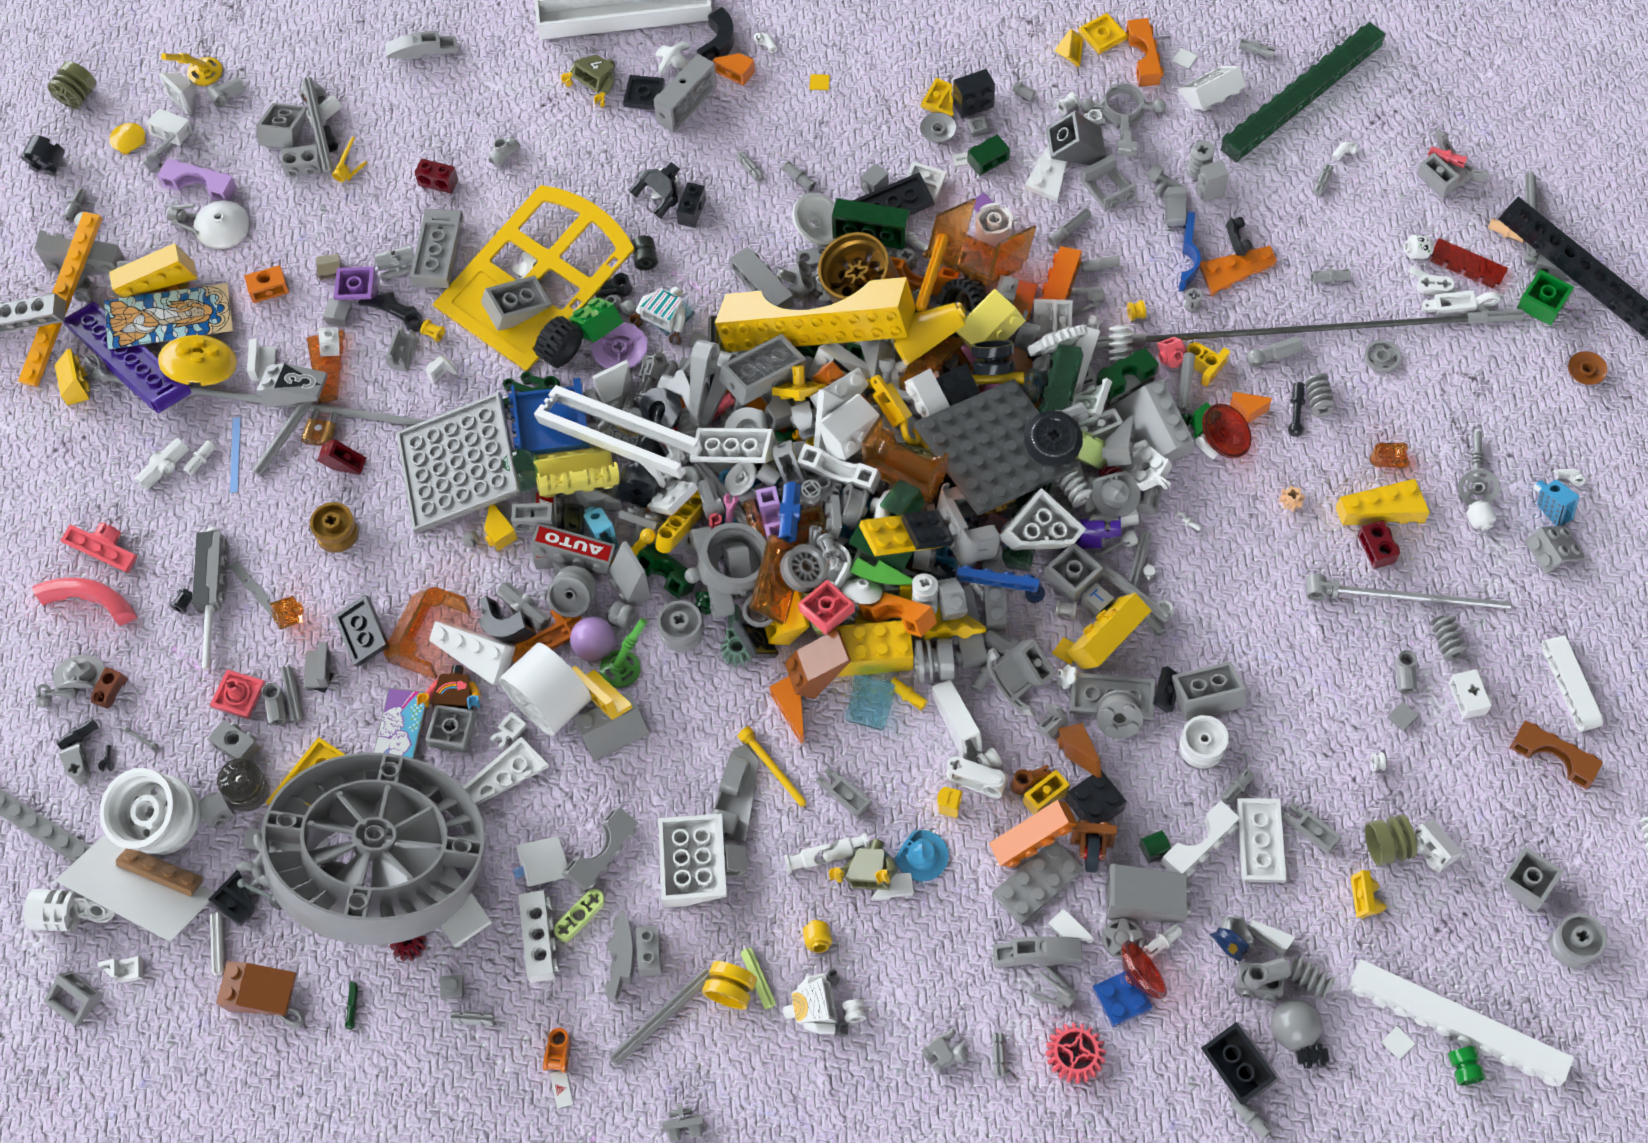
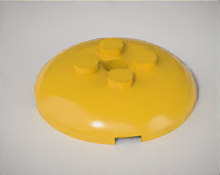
M188 335L176 338L166 344L159 353L158 364L164 375L176 382L189 385V382H195L205 386L228 379L236 370L237 357L234 351L219 339L205 335Z

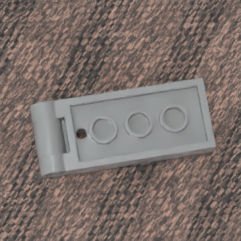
M424 210L410 273L412 286L449 288L462 230V210Z

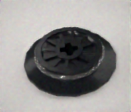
M1045 411L1037 414L1028 422L1024 430V445L1028 454L1036 462L1046 466H1062L1070 463L1078 456L1083 446V433L1079 424L1070 415L1060 411ZM1052 434H1056L1055 440L1051 439Z

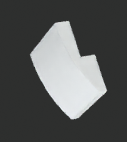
M1034 299L1033 324L1040 326L1037 337H1043L1054 331L1072 326L1073 300Z
M558 836L516 845L520 866L524 868L527 887L566 878L562 873L568 866Z

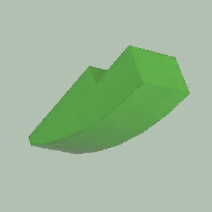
M857 558L850 570L851 573L862 578L887 585H912L913 581L911 577L880 560L876 566H873L863 559Z

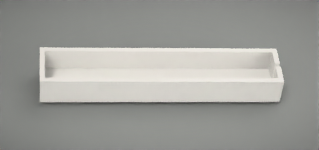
M535 0L536 25L540 40L709 21L708 15L712 13L711 0Z

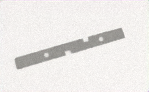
M238 561L229 566L251 593L256 592L257 595L254 597L281 628L289 623L273 602L270 604L267 602L269 600L268 596Z

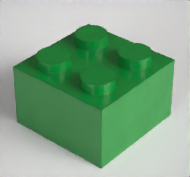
M1540 269L1522 295L1517 309H1522L1525 313L1551 326L1568 301L1574 286Z
M601 298L590 300L587 306L575 310L573 315L568 318L583 330V339L592 343L624 323L615 305Z

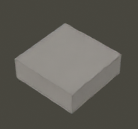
M984 115L967 119V125L972 137L989 133L990 129Z
M1401 702L1387 718L1404 731L1417 719L1418 715L1404 702Z

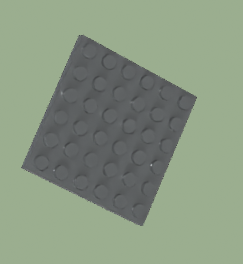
M1015 379L922 418L914 424L915 429L978 516L1071 474L1079 468L1074 459L1062 466H1046L1036 462L1028 454L1024 445V430L1028 422L1040 413ZM1052 434V440L1056 439V434Z

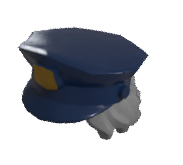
M1226 916L1221 922V928L1219 927L1217 932L1210 934L1221 949L1229 957L1237 961H1243V954L1247 952V949L1254 946L1255 939L1246 927L1245 920L1242 917Z

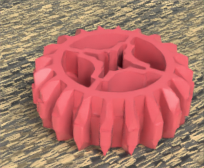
M1073 1022L1071 1029H1069L1067 1024H1064L1063 1031L1057 1028L1055 1030L1056 1035L1051 1034L1049 1037L1052 1042H1047L1046 1047L1050 1050L1046 1051L1045 1056L1051 1057L1047 1064H1055L1051 1071L1055 1073L1059 1070L1058 1078L1062 1079L1066 1075L1068 1083H1070L1072 1077L1075 1078L1076 1084H1079L1080 1077H1082L1084 1082H1088V1075L1095 1078V1071L1101 1072L1102 1067L1100 1064L1105 1063V1058L1102 1056L1106 1054V1050L1101 1048L1104 1046V1041H1096L1100 1036L1099 1033L1091 1035L1093 1028L1090 1027L1087 1031L1084 1030V1023L1080 1025V1028H1076V1023ZM1076 1037L1075 1042L1072 1044H1060L1067 1038ZM1082 1040H1085L1091 1046L1093 1054L1090 1053V1050L1083 1047ZM1078 1044V1057L1073 1062V1050L1076 1049ZM1058 1052L1062 1053V1056L1067 1057L1069 1067L1060 1060ZM1087 1061H1091V1064L1087 1067L1075 1069L1079 1062L1087 1063Z

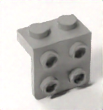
M1564 525L1541 527L1525 540L1545 574L1553 572L1564 562L1579 561L1585 558L1581 546L1576 543L1571 531Z

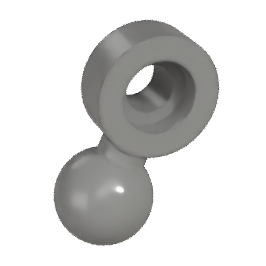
M609 295L604 299L613 303L618 312L622 310L625 314L631 315L636 311V304L632 300L621 302L620 297L617 295Z

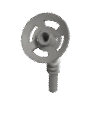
M1474 431V449L1471 453L1473 470L1465 473L1458 484L1460 497L1469 505L1480 500L1491 503L1497 497L1500 487L1495 474L1489 470L1482 469L1481 465L1484 463L1482 432ZM1465 480H1468L1467 483H1466V489H1467V491L1464 492V490H1463V484H1464ZM1490 481L1494 482V489L1492 493L1489 492L1491 489ZM1470 482H1472V488H1471V489L1469 488ZM1486 482L1488 484L1487 489H1485L1484 483ZM1472 494H1483L1484 499L1475 500L1470 497L1472 496Z

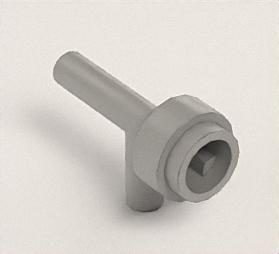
M1154 164L1146 177L1154 184L1157 180H1160V183L1153 192L1155 196L1159 197L1166 185L1170 187L1182 186L1162 173L1164 167Z

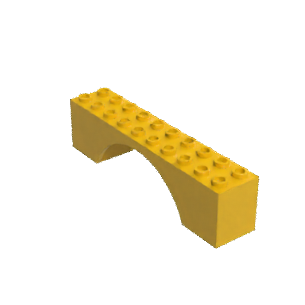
M907 277L869 281L859 291L844 300L810 310L779 308L769 303L761 291L726 294L715 325L726 352L749 351L781 334L794 347L908 337L916 307Z

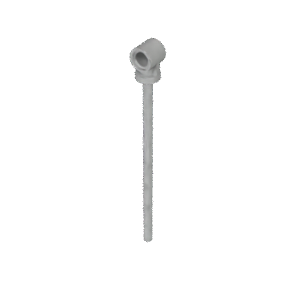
M1311 574L1306 577V597L1312 601L1324 600L1327 595H1330V599H1337L1339 593L1500 609L1511 608L1510 601L1339 586L1338 579H1332L1331 582H1327L1326 576L1322 574Z

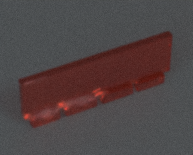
M1438 238L1434 245L1433 253L1430 255L1432 256L1430 262L1442 267L1446 262L1448 263L1446 269L1458 274L1465 270V277L1476 282L1481 277L1483 278L1481 284L1494 289L1496 284L1500 286L1508 271V267Z

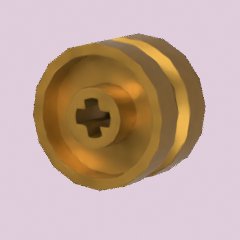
M338 502L325 503L312 513L310 529L319 546L325 551L332 553L343 552L351 548L356 542L359 535L358 525L350 509L344 504Z

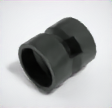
M647 235L635 237L631 241L635 249L632 253L634 255L635 268L642 271L655 268L658 264L654 239Z

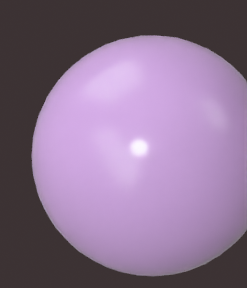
M600 617L583 618L575 624L570 634L572 650L579 658L588 662L603 660L613 651L616 642L612 626Z

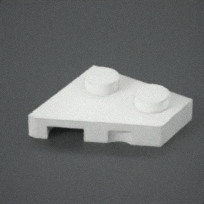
M913 161L906 177L920 172L936 203L947 172Z

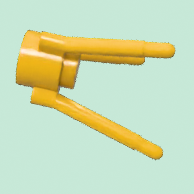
M354 136L351 137L336 168L331 174L339 182L350 181L367 164V161H364L351 173H349L350 168L344 164L355 140Z

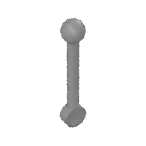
M126 726L122 728L127 734L150 746L151 750L155 751L158 749L157 743H151Z

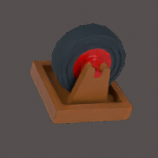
M1079 820L1077 822L1078 825L1072 828L1070 844L1079 845V858L1085 859V871L1096 873L1099 860H1105L1106 848H1113L1117 825H1112L1109 822L1095 824L1087 820Z

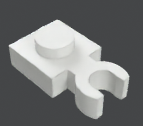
M511 712L499 724L498 730L501 732L492 735L490 740L493 744L497 740H502L498 746L500 750H503L507 746L509 738L515 741L528 726Z

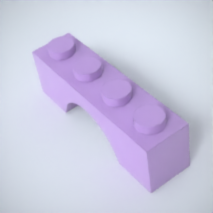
M167 159L158 174L162 186L178 191L189 184H203L207 186L206 189L211 200L230 201L237 188L233 177L227 173L200 168L194 164H185L179 160Z

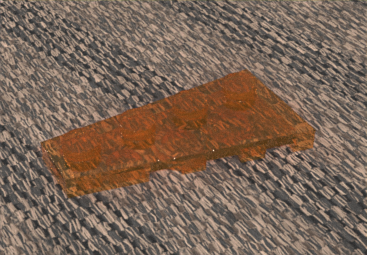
M344 329L338 331L340 356L320 357L319 335L307 337L312 369L327 372L328 374L317 400L319 404L338 400L339 374L344 349L343 339H345Z
M949 336L910 363L898 384L899 390L906 391L905 381L930 368L933 373L939 371L943 367V363L954 355V351L964 345L963 339Z

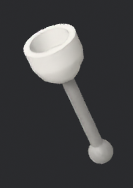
M1129 530L1122 535L1121 542L1099 553L1095 552L1093 555L1099 559L1100 556L1122 545L1133 547L1138 544V539L1135 533Z

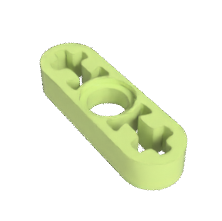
M597 889L589 890L556 923L554 933L559 941H570L604 906L605 899L601 891ZM592 896L594 898L598 896L599 902L597 904L595 902L591 904L590 898ZM583 904H586L587 907L589 906L591 911L588 912V909ZM578 910L585 912L584 919L580 921L573 918L574 913ZM570 919L576 927H573L572 924L570 925L568 920ZM568 927L569 933L567 935L565 933L561 934L560 928L566 929Z

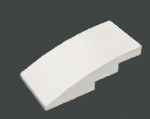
M444 865L440 883L457 889L464 881L454 867ZM438 889L434 900L439 902L448 895ZM471 893L460 910L442 924L441 927L456 948L492 922Z

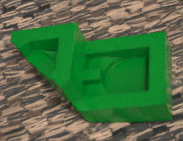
M1207 402L1193 414L1191 426L1194 427L1195 432L1193 436L1195 438L1205 433L1207 427L1217 421L1221 415L1219 411Z

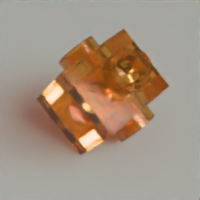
M293 595L270 603L272 618L280 630L303 622V606L301 602L296 601Z

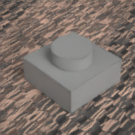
M463 975L440 976V998L442 1000L464 998Z

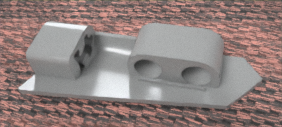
M746 744L734 748L732 754H730L712 814H722L723 838L737 841H746L759 763L757 757Z

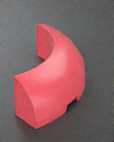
M66 577L48 580L32 586L34 595L42 605L68 599V597H79L82 600L96 602L103 606L111 614L119 627L138 618L134 609L123 596L103 583L91 579Z

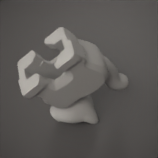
M953 1028L934 1038L928 1046L921 1050L923 1057L928 1063L932 1057L937 1059L932 1064V1068L937 1075L954 1062L964 1064L968 1061V1049L965 1046V1042L956 1045L952 1050L946 1043L947 1040L953 1038L956 1034Z

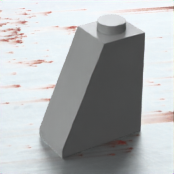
M957 579L937 580L942 621L963 618L968 609L964 590Z

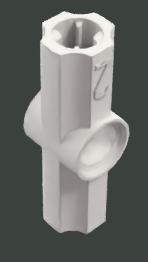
M175 438L162 452L154 453L149 459V465L134 479L142 488L149 490L162 476H168L174 471L175 463L189 451L188 447L180 439Z

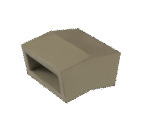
M339 253L316 257L319 279L336 278L337 268H342Z

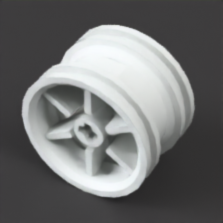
M134 768L116 777L105 791L100 804L101 826L106 836L113 843L120 847L153 855H168L184 847L194 835L200 820L199 799L194 789L187 782L180 778L146 768Z

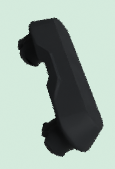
M1240 216L1236 219L1231 217L1226 223V228L1235 254L1237 256H1246L1247 252L1253 249V246L1249 239L1241 242L1239 229L1245 227V222Z

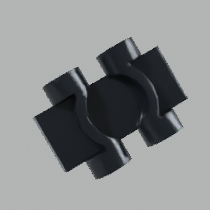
M1322 1043L1314 1044V1049H1309V1046H1305L1301 1050H1297V1064L1303 1065L1304 1069L1312 1068L1314 1064H1317L1318 1068L1326 1067V1063L1330 1061L1328 1049L1323 1048Z

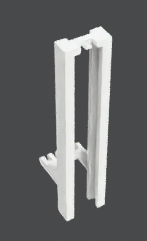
M557 385L549 393L550 399L546 398L544 400L546 405L541 404L534 413L537 421L542 425L641 463L662 488L666 486L665 481L668 482L671 479L670 475L681 479L686 473V470L681 468V461H684L686 458L684 452L698 456L702 450L701 444L696 438ZM555 402L664 443L669 450V454L666 458L549 413V410Z

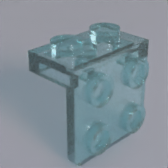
M855 674L853 692L845 714V720L883 730L895 696V684L888 680L879 681L872 679L868 675Z

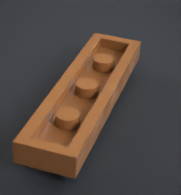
M125 848L116 859V866L190 897L203 883V877L141 851Z

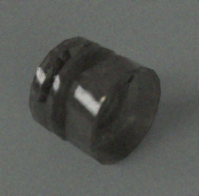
M237 758L229 761L221 768L217 776L219 791L236 810L249 812L258 809L269 796L270 787L268 780L262 774L259 767L249 759Z

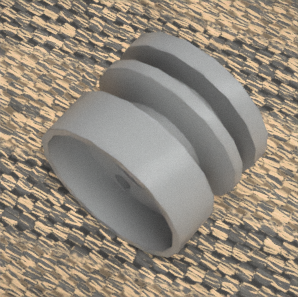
M951 638L937 639L936 648L931 647L930 640L928 639L926 640V649H922L921 640H916L913 657L919 683L925 682L924 673H928L929 682H933L934 673L938 672L940 681L954 680V657Z

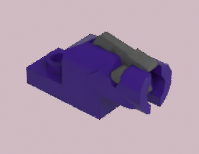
M1092 514L1090 518L1080 519V523L1086 530L1075 543L1082 549L1102 548V538L1121 537V516Z

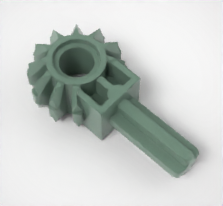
M734 604L735 613L728 616L729 628L726 629L727 638H724V644H721L720 649L722 651L721 657L726 659V663L729 665L733 662V666L736 668L738 663H741L744 667L745 661L751 662L752 658L732 626L734 622L740 621L739 606ZM736 648H741V649H742V650L739 651V652L733 651V650L736 649Z

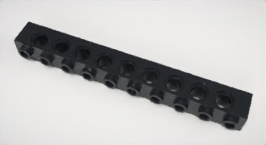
M1518 196L1498 220L1648 340V300Z

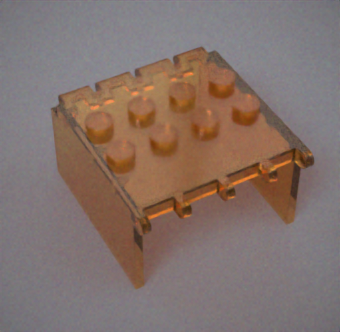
M972 198L936 215L928 249L923 252V257L931 258L938 235L946 233L949 240L941 265L944 264L951 267L955 272L964 273L972 280L977 279L988 287L999 281L1001 275L1009 276L1022 269L1023 262L1028 259L1037 226L1033 225L998 242L997 247L993 249V246L977 241L976 238L967 235L976 199Z

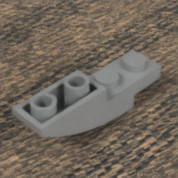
M439 31L408 34L385 44L386 59H422V53L458 54L456 36H439Z
M620 911L619 917H615L613 922V930L615 932L613 938H609L607 945L611 958L616 960H612L610 967L612 976L611 980L606 982L604 993L607 994L608 1001L614 1003L618 1002L622 983L631 984L634 973V941L624 911Z
M1021 937L1012 938L1013 942L993 945L995 968L1036 963L1040 967L1083 962L1081 940L1072 938Z

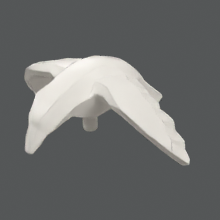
M682 41L672 47L663 45L657 50L656 56L662 57L658 70L660 77H662L666 68L671 64L682 69L687 65L689 59L684 58L681 54L683 50L689 49L690 45L687 42Z

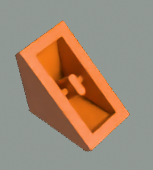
M1233 392L1230 406L1248 424L1269 411L1272 398Z

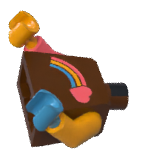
M452 665L451 674H440L438 680H435L425 693L417 695V706L425 703V707L428 708L431 701L433 710L435 705L473 710V706L481 708V693L476 683L471 681L469 675L463 674V666Z

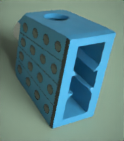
M1540 480L1534 485V489L1539 493L1538 507L1555 526L1565 525L1574 519L1580 497L1578 494L1559 480H1554L1549 484Z

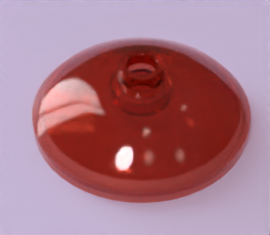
M1221 403L1214 404L1205 411L1202 418V428L1204 436L1212 449L1220 455L1231 459L1240 458L1245 455L1250 449L1252 438L1249 425L1240 412L1227 404Z
M1130 940L1125 941L1121 946V960L1126 973V981L1131 986L1134 985L1140 992L1152 998H1164L1167 995V988L1153 961L1136 943Z

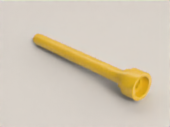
M750 726L742 729L737 735L738 739L742 743L750 745L799 806H806L807 802L755 740L756 736Z

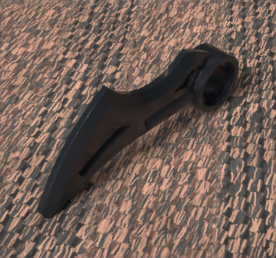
M394 292L380 293L372 299H361L357 302L360 306L378 308L404 321L408 331H419L424 322L421 314L414 306H404L398 303L394 297ZM412 319L419 320L414 325L409 324Z

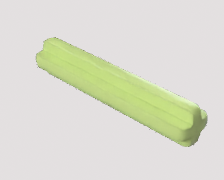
M746 948L741 952V956L747 970L757 977L755 988L763 1007L770 1009L776 1005V1001L753 949Z

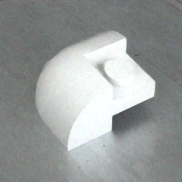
M834 541L835 546L840 550V554L835 559L826 560L827 575L823 582L829 580L841 591L842 586L851 573L853 561L849 551L843 545Z

